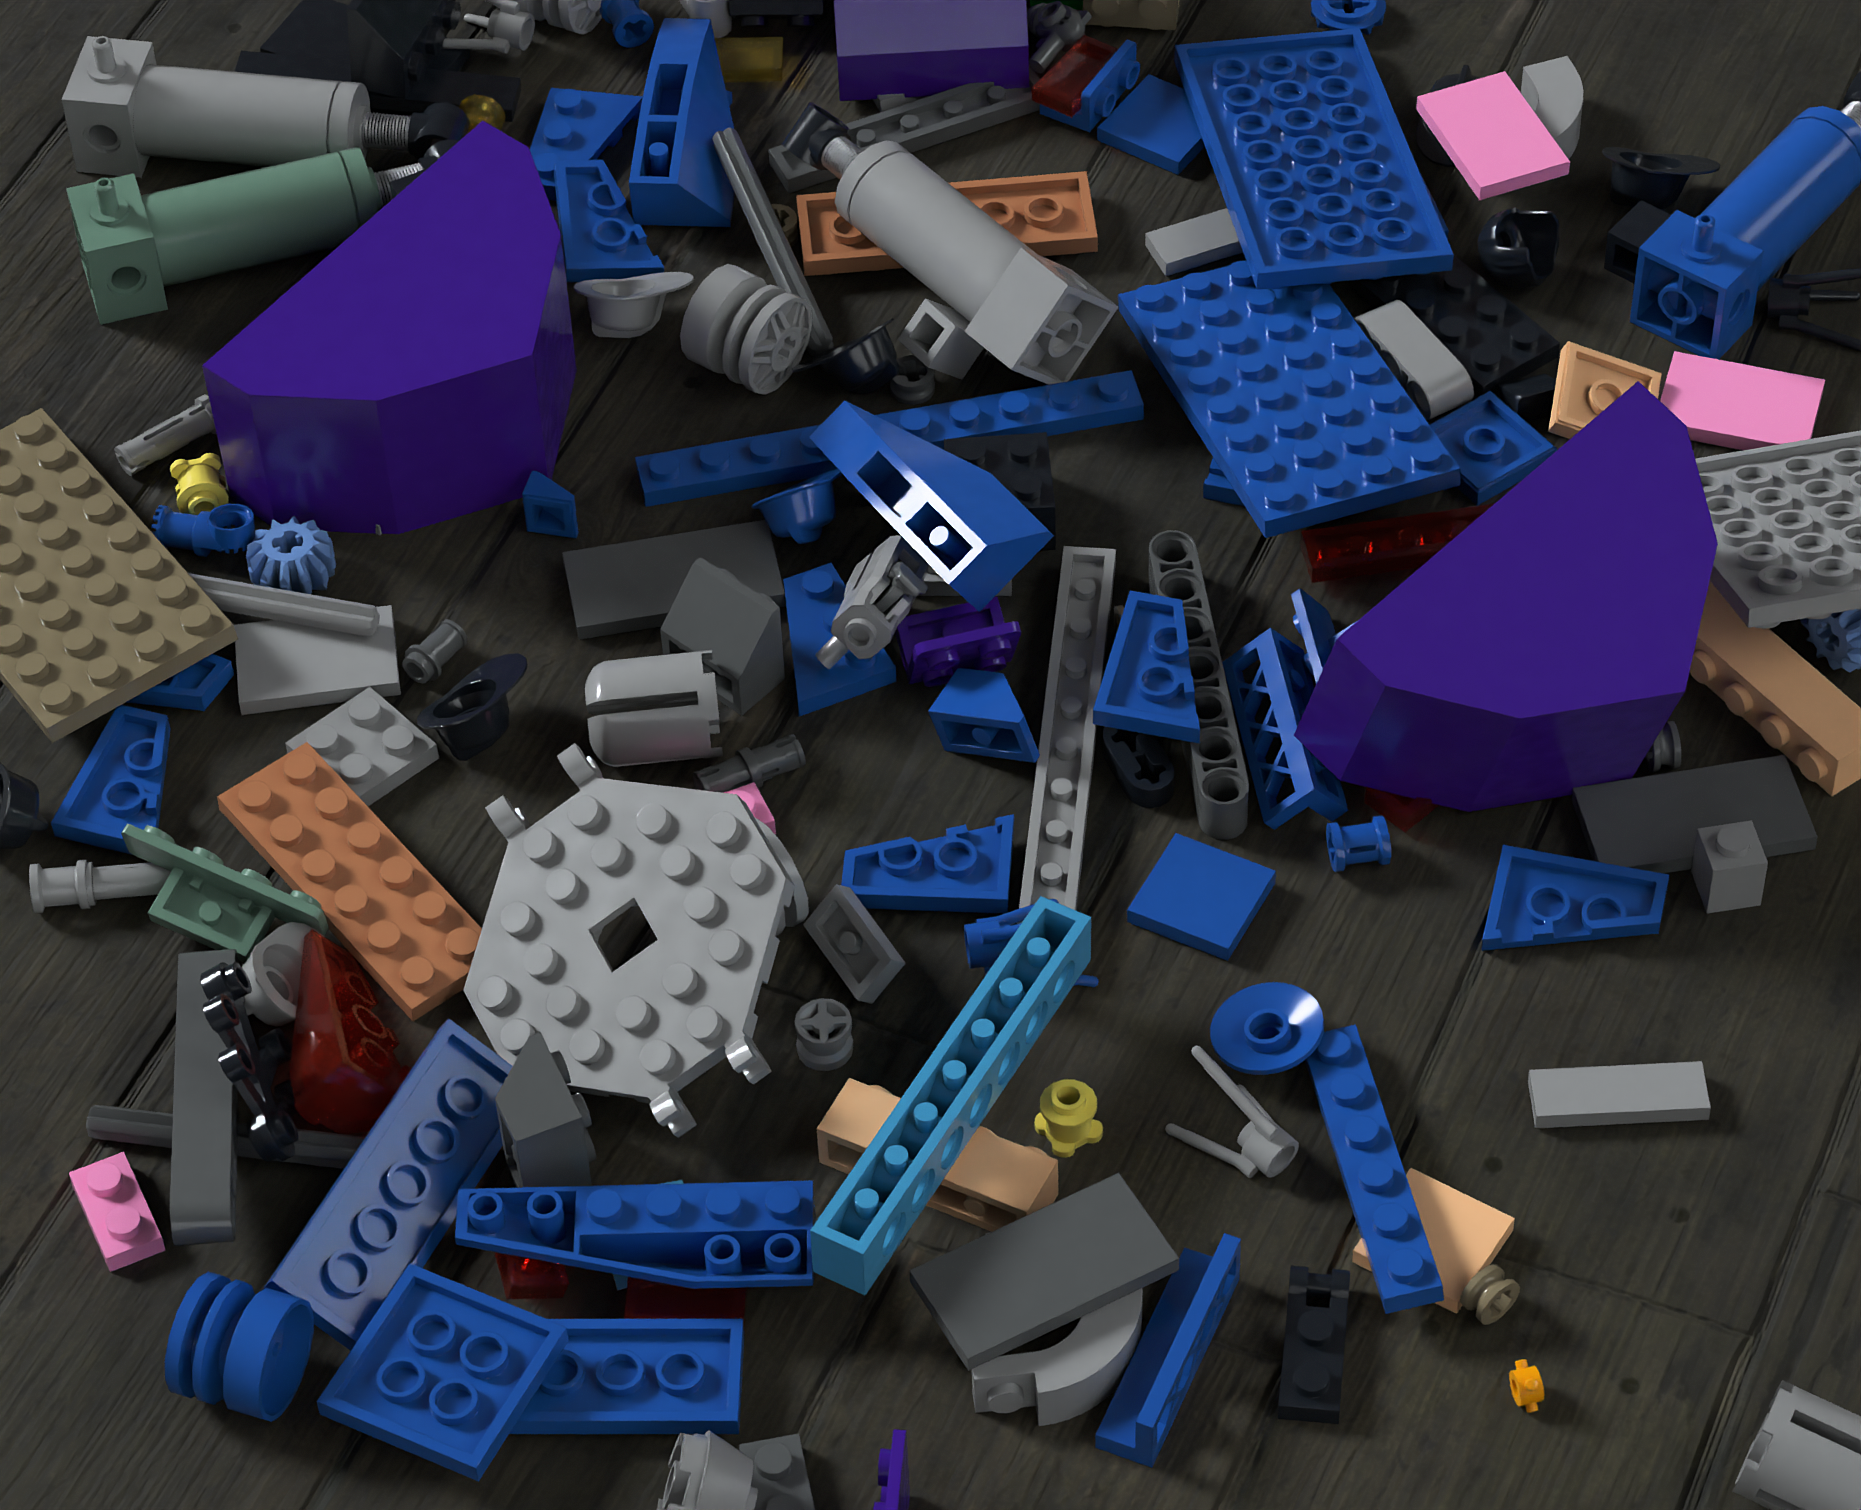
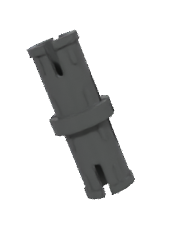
M791 733L762 747L752 750L748 747L742 748L735 752V757L693 772L694 785L696 790L724 793L755 782L759 789L763 786L764 781L805 766V755L799 740H796V736Z

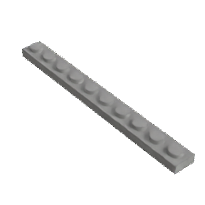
M1064 546L1038 750L1040 756L1037 759L1019 909L1035 904L1039 897L1042 896L1049 900L1056 899L1059 904L1077 911L1098 726L1093 724V708L1104 673L1116 568V549Z

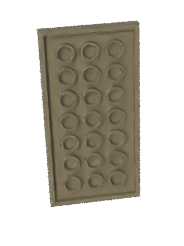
M40 408L0 430V680L48 739L54 743L238 640L232 622L47 413Z

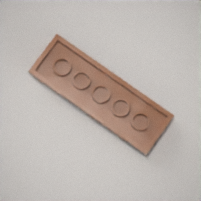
M1087 171L949 183L1040 256L1098 252V235ZM836 192L796 195L804 276L903 268L837 213L835 204Z
M308 742L217 796L219 810L290 888L312 896L322 905L321 909L324 911L329 930L413 1022L464 989L482 928Z

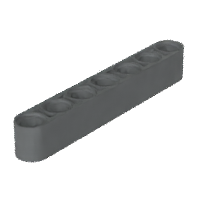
M1167 530L1155 535L1149 543L1148 586L1150 594L1181 599L1183 602L1189 646V662L1195 690V706L1200 726V744L1182 740L1181 742L1199 825L1202 831L1209 837L1217 840H1229L1238 837L1247 827L1249 782L1196 544L1187 533L1178 530Z
M236 949L179 953L170 1185V1221L174 1246L235 1242L238 1090L226 1077L221 1068L219 1053L228 1048L218 1033L209 1025L205 1017L203 1004L209 1000L204 993L200 980L201 973L222 962L228 965L234 962L239 964Z

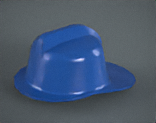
M839 469L819 474L775 495L752 504L751 508L760 510L776 537H792L798 544L814 542L820 538L822 527L829 524L836 517L833 481L842 473Z

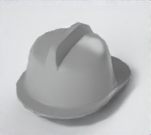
M663 272L625 279H594L576 283L574 290L578 294L587 296L594 335L598 337L631 338L641 336L651 330L660 320L666 293L690 285L694 280V276L684 272Z
M289 922L279 926L254 947L249 959L242 966L252 987L251 993L245 995L244 1007L247 1016L254 1014L256 1018L265 1024L275 1027L295 1020L303 1021L313 1017L335 998L342 986L343 972L340 959L333 946L320 932L304 923Z

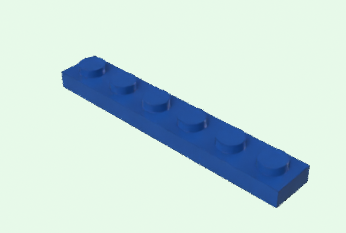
M1355 1024L1325 1031L1318 1047L1305 1059V1063L1385 1313H1393L1444 1301L1443 1285L1357 1026Z

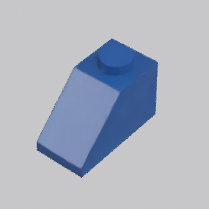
M958 668L928 710L945 751L1033 763L1040 756L1024 714L1003 673Z

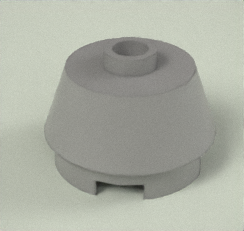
M710 1430L705 1435L698 1433L694 1435L679 1434L668 1463V1467L671 1470L667 1479L663 1499L659 1498L657 1510H754L758 1488L751 1486L753 1459Z

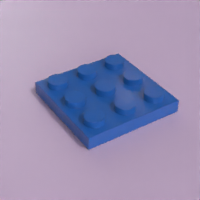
M409 1263L317 1400L319 1413L324 1417L479 1482L568 1343L567 1327Z

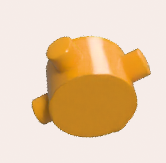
M1527 1359L1515 1361L1516 1370L1509 1372L1513 1398L1519 1407L1525 1405L1527 1413L1536 1412L1539 1410L1537 1402L1544 1400V1388L1540 1373L1535 1365L1528 1367Z

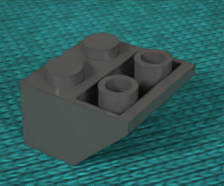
M702 557L698 558L692 564L660 629L663 655L712 650L713 660L702 661L703 673H715L717 700L738 714L744 715L785 679L780 607L769 596L763 593L758 594L739 582L728 570L719 569Z
M541 1032L528 1037L495 1097L506 1167L516 1188L592 1186L589 1163L596 1160V1152L590 1135L586 1130V1127L592 1125L591 1117L581 1093L571 1095L566 1085L571 1080L561 1052L557 1050L550 1053Z

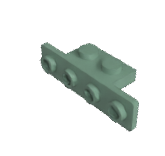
M126 824L121 833L131 854L171 871L148 911L150 920L158 925L215 950L236 949L238 960L244 963L249 959L254 947L264 939L275 918L286 923H304L320 932L324 937L329 929L324 911L321 909L322 905L315 898L304 892L293 890L291 894L278 890L272 887L271 881L262 874L251 869H243L241 873L224 866L223 861L217 855L200 847H194L193 851L174 844L175 841L170 835L153 826L147 825L142 830L131 824Z

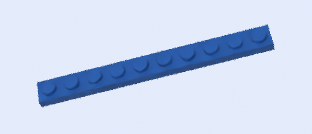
M1132 370L875 416L944 450V439L1047 432V436L1142 420L1144 419V404ZM820 425L635 457L636 470L645 507L808 479L838 468L809 438Z

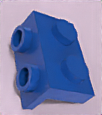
M1127 39L1115 54L1086 45L1041 97L1040 114L1091 132L1102 117L1110 115L1117 99L1122 93L1135 85L1140 72V64L1136 61V42Z

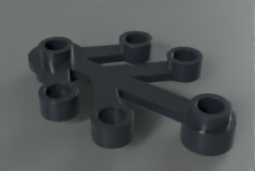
M222 962L201 973L200 976L202 988L209 1000L203 1004L205 1017L209 1025L218 1033L228 1048L219 1053V1062L224 1074L235 1085L255 1116L247 1121V1132L253 1147L260 1157L267 1162L276 1158L285 1161L294 1156V1142L299 1139L297 1128L292 1120L293 1116L310 1106L309 1097L302 1083L296 1077H291L274 1087L276 1097L274 1102L270 1089L277 1067L294 1058L293 1047L287 1035L280 1028H276L259 1037L260 1050L258 1051L243 1004L245 1002V995L252 991L250 980L238 963L234 962L228 965Z

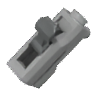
M901 535L890 536L874 550L873 554L870 553L855 566L846 584L845 598L832 622L831 633L834 636L815 654L817 659L826 668L831 669L849 650L858 659L872 658L890 643L897 626L909 613L916 596L926 593L928 587L923 581L928 573L929 564Z

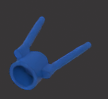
M1050 899L1056 903H1059L1056 899ZM1035 904L996 917L976 919V923L964 925L969 968L983 967L985 977L1021 925V923H1015L1023 921ZM1080 975L1074 986L1096 987L1099 980L1095 976Z

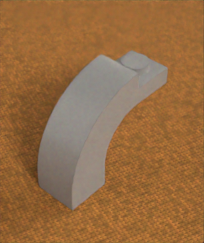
M1564 56L1523 67L1521 94L1569 159L1574 153L1579 140L1584 92L1580 75L1569 57Z
M1142 1288L1082 1316L1072 1333L1063 1341L1050 1348L1036 1352L998 1356L971 1369L975 1413L988 1411L1010 1413L1023 1407L1035 1406L1038 1426H1044L1069 1420L1097 1406L1118 1388L1141 1340Z

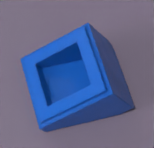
M532 471L522 493L527 531L577 538L578 524L574 495L542 473Z

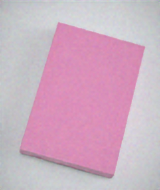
M1505 71L1417 96L1416 110L1479 200L1569 174V159Z
M1674 351L1660 402L1687 426L1690 440L1733 449L1749 450L1811 439L1824 391L1825 380Z

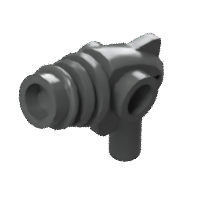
M1060 1L1047 4L1041 3L1029 8L1027 11L1028 29L1030 33L1040 39L1035 45L1037 51L1029 59L1030 68L1037 73H1043L1061 50L1068 52L1076 48L1085 38V25L1092 18L1091 14L1087 10L1076 11Z

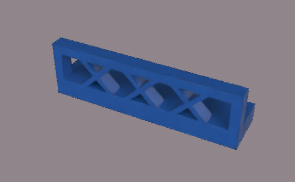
M1269 628L1222 662L1264 824L1275 830L1309 807L1332 822L1348 811L1341 782L1294 736L1314 691L1311 674L1304 661L1305 653L1302 648L1272 628ZM1260 659L1261 664L1252 684L1245 683L1242 671ZM1263 697L1270 698L1271 706L1263 724L1256 723L1255 715ZM1273 738H1281L1282 746L1274 764L1266 763L1265 757ZM1284 779H1292L1295 792L1277 804L1276 797Z
M1224 1233L1213 1257L1184 1247L1179 1258V1270L1171 1274L1096 1432L1095 1448L1151 1468L1153 1467L1240 1278L1241 1238Z

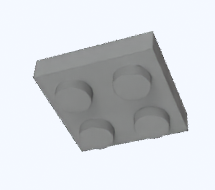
M368 687L285 743L288 754L308 742L367 806H370L439 759L437 744L371 687Z

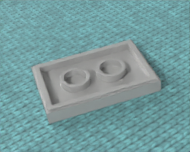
M392 606L376 607L377 612L380 614V620L376 633L372 636L351 634L278 620L234 625L238 640L235 641L241 715L347 702L368 687H371L381 697L401 695Z

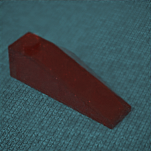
M313 929L304 937L289 1071L295 1099L294 1106L298 1113L313 1125L321 1123L338 1134L345 1135L370 1131L413 1067L405 1065L402 1068L393 1052L400 1042L394 1030L384 1027L380 1019L372 1012V1009L379 1002L356 959L351 953Z

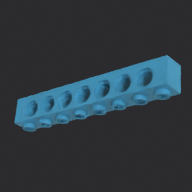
M1039 897L810 1230L813 1272L858 1293L867 1294L1090 962V916L1045 897Z

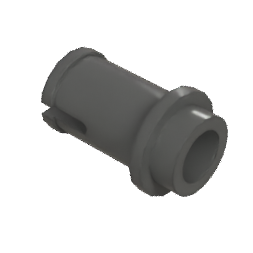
M445 619L441 621L438 627L420 645H411L405 651V659L402 664L407 675L414 681L422 684L427 681H435L441 675V667L459 649L467 644L466 633L452 620Z

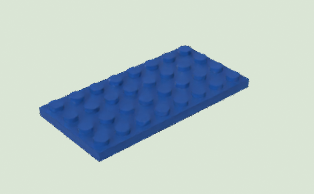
M1360 28L1175 45L1174 62L1257 290L1268 288L1282 289L1288 286L1331 284L1339 281L1360 279L1376 280L1383 277L1410 274L1426 275L1432 272L1452 270L1453 251Z
M1237 261L1229 266L1202 273H1191L1183 278L1156 285H1145L1137 290L1118 294L1119 312L1265 538L1460 485V467L1330 284L1288 286L1282 289L1268 288L1257 290L1247 261Z

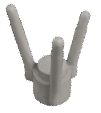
M485 0L500 8V10H494L489 18L466 14L464 20L467 23L487 28L488 36L493 39L445 38L442 46L443 49L494 50L506 54L510 47L524 51L532 40L535 18L530 13L520 11L519 2L511 0Z
M1194 1046L1191 1050L1192 1055L1251 1120L1242 1129L1237 1139V1143L1242 1147V1153L1234 1152L1172 1123L1167 1124L1166 1132L1182 1140L1184 1143L1235 1166L1248 1178H1252L1258 1170L1269 1178L1281 1173L1295 1157L1299 1148V1142L1274 1122L1243 1085H1236L1200 1046Z

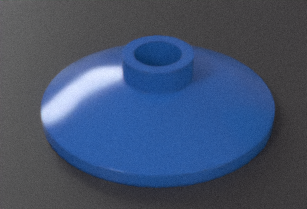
M1280 982L1261 983L1236 992L1222 1003L1212 1019L1210 1038L1216 1055L1232 1069L1252 1075L1275 1074L1297 1066L1315 1051L1323 1037L1324 1017L1317 1000L1304 989Z

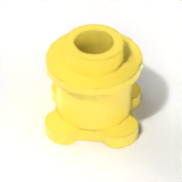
M205 453L197 459H177L171 464V476L178 481L175 489L177 507L181 513L198 515L201 511H211L220 505L228 504V493L225 489L226 480L218 471L221 467L218 455Z
M1063 1079L1053 1082L1044 1089L1040 1097L1041 1112L1035 1117V1131L1048 1138L1052 1144V1152L1056 1156L1062 1158L1071 1157L1075 1153V1149L1086 1143H1097L1101 1140L1103 1126L1100 1121L1093 1119L1097 1112V1097L1092 1088L1075 1079Z

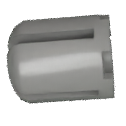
M712 650L609 660L594 666L586 680L585 700L588 713L597 715L587 719L590 744L596 756L604 764L613 767L722 757V747L711 748L710 734L720 733L715 673H703L702 664L704 660H713Z
M1782 1380L1769 1405L1771 1410L1767 1413L1755 1440L1751 1444L1732 1492L1770 1510H1861V1416Z

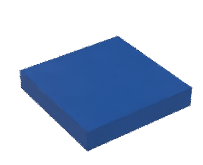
M1150 74L1097 127L1098 141L1177 175L1205 147L1185 90Z
M1491 391L1430 424L1433 431L1460 467V485L1455 487L1477 506L1522 481L1557 451V448Z
M1175 833L1128 907L1127 922L1228 961L1275 885L1276 871Z

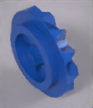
M1385 0L1311 1V16L1316 18L1317 28H1329L1330 31L1360 28L1362 33L1370 34L1373 26L1383 24L1386 12ZM1344 4H1348L1352 13H1345L1343 10Z

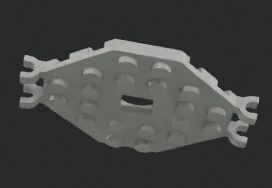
M574 743L557 757L580 791L538 822L530 826L524 812L520 808L514 810L510 801L504 795L485 807L496 827L506 837L508 845L463 991L496 1053L512 1066L528 1037L541 1032L550 1053L559 1050L565 1060L571 1080L569 1084H566L569 1091L609 1097L610 1094L634 1098L642 1103H649L657 1122L663 1127L668 1124L672 1133L679 1138L697 1125L678 1094L680 1089L726 1057L733 1069L738 1073L743 1071L747 1080L752 1084H755L772 1072L752 1040L758 1016L754 1014V1009L762 983L768 984L780 942L775 935L783 907H790L795 885L746 802L737 794L604 779L595 760L590 756L586 758L580 747ZM639 906L658 940L614 971L598 943L599 936L605 925L630 907Z

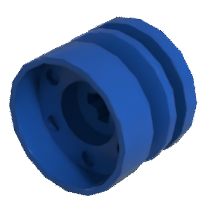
M209 1271L199 1276L186 1292L168 1337L165 1355V1381L169 1391L191 1399L196 1396L197 1400L212 1405L224 1399L227 1409L266 1421H274L283 1414L291 1403L307 1366L314 1334V1313L310 1302L303 1298L268 1288L255 1295L251 1284L237 1279L231 1282L229 1278Z

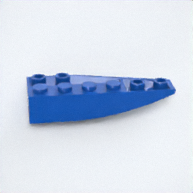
M663 19L645 83L629 178L632 214L635 224L731 227L735 192L715 151L712 138L717 131H724L728 127L734 129L711 19Z
M844 401L809 437L928 564L979 612L1054 536L991 473L847 401Z
M813 1181L458 1189L455 1241L456 1245L692 1289L813 1286L815 1272H813L810 1230L816 1223Z

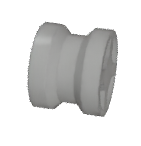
M821 998L806 1003L797 1012L795 1018L797 1053L799 1059L807 1067L818 1071H830L846 1064L852 1056V1019L849 1010L842 1003L833 999Z

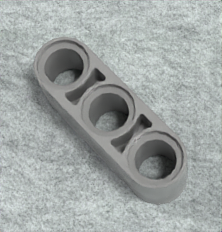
M1394 300L1354 318L1426 421L1462 406L1473 399V385L1467 370L1401 300Z

